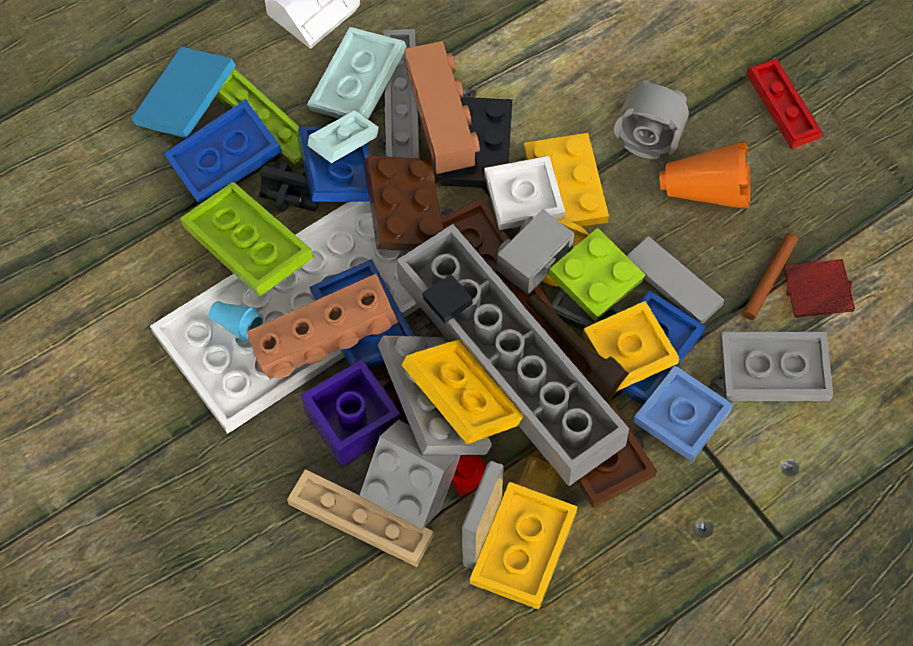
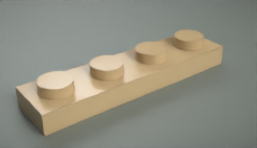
M306 469L287 499L290 506L415 567L418 566L434 537L432 530L426 527L421 529L358 494Z

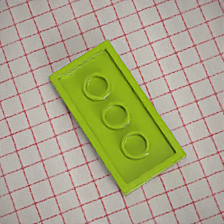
M231 182L180 218L183 227L259 297L314 258L310 247L234 182Z

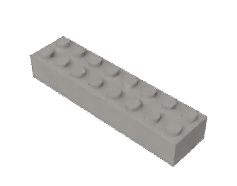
M454 224L396 260L398 281L449 342L459 339L523 414L524 417L518 426L568 486L626 446L629 432L627 425ZM451 274L473 298V304L444 324L423 300L422 293Z

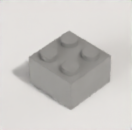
M398 420L379 437L359 496L424 529L441 511L461 455H422L410 425Z

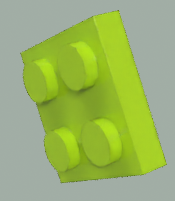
M599 228L595 229L548 271V275L595 322L639 285L646 276Z

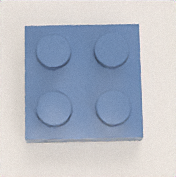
M674 366L634 416L633 422L693 462L732 411L734 404L677 366Z

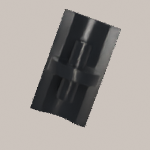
M278 161L273 167L263 165L260 170V197L275 200L277 211L285 212L289 205L316 212L319 202L311 200L306 172L303 175L292 173V168L288 164Z

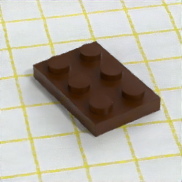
M367 156L364 167L377 250L412 251L441 232L443 226L431 159Z

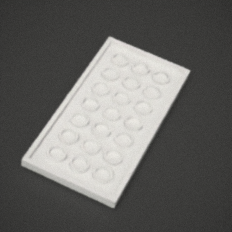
M347 202L297 233L296 236L311 248L314 258L259 297L235 274H232L150 326L152 333L227 434L344 358L341 349L327 354L323 360L317 363H306L295 368L286 377L269 380L260 368L250 340L239 339L221 325L209 319V311L214 302L220 301L226 304L255 307L258 313L263 315V324L314 302L315 300L310 293V286L372 259L404 318L420 308L398 281L396 260L410 251L377 250L370 202Z

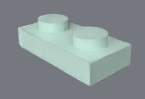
M354 110L309 135L307 146L330 163H333L377 138L379 127Z

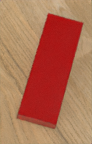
M777 58L748 68L747 77L791 149L821 138L822 131Z

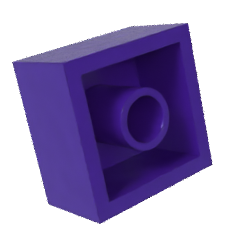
M363 359L301 395L305 414L341 467L375 448L379 437L396 421H401L400 412Z

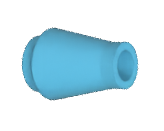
M216 301L209 311V319L218 323L241 340L249 339L247 331L263 324V315L258 313L255 307Z

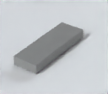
M649 236L627 255L646 275L644 279L681 311L701 324L705 323L723 306L724 299Z

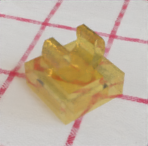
M529 456L518 485L554 497L561 476L550 463Z

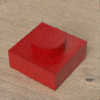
M461 455L451 481L460 497L476 490L486 469V465L480 455Z

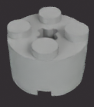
M646 80L639 81L636 87L628 92L616 120L614 133L617 139L620 135L625 142L624 147L629 152L643 158L658 159L661 154L668 153V156L673 154L678 147L688 120L687 98L680 91H672Z

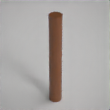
M787 233L752 294L742 313L747 319L754 320L798 241L797 236Z

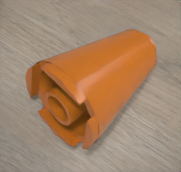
M747 142L733 143L666 163L665 170H660L659 173L660 189L666 190L668 197L740 209L750 208V167L748 162H746V156H749Z

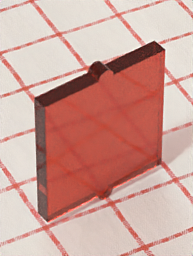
M843 259L784 265L783 269L788 286L786 295L790 296L795 318L853 312L855 310L850 290L852 282L847 278Z

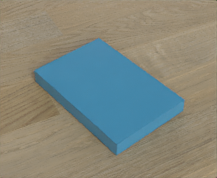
M180 47L133 115L132 120L137 126L188 138L235 68V63L232 58Z

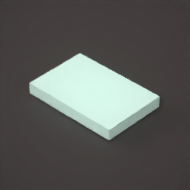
M349 27L307 103L310 111L340 119L355 110L366 119H369L407 48L405 42Z

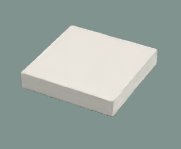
M550 156L484 168V175L499 230L522 226L529 217L534 218L542 210H545L555 219L565 218V210Z

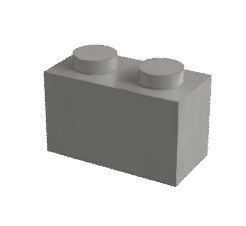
M545 210L540 211L534 218L529 217L522 224L519 233L512 240L507 239L501 244L497 251V271L529 295L548 275L549 269L573 249L574 232Z

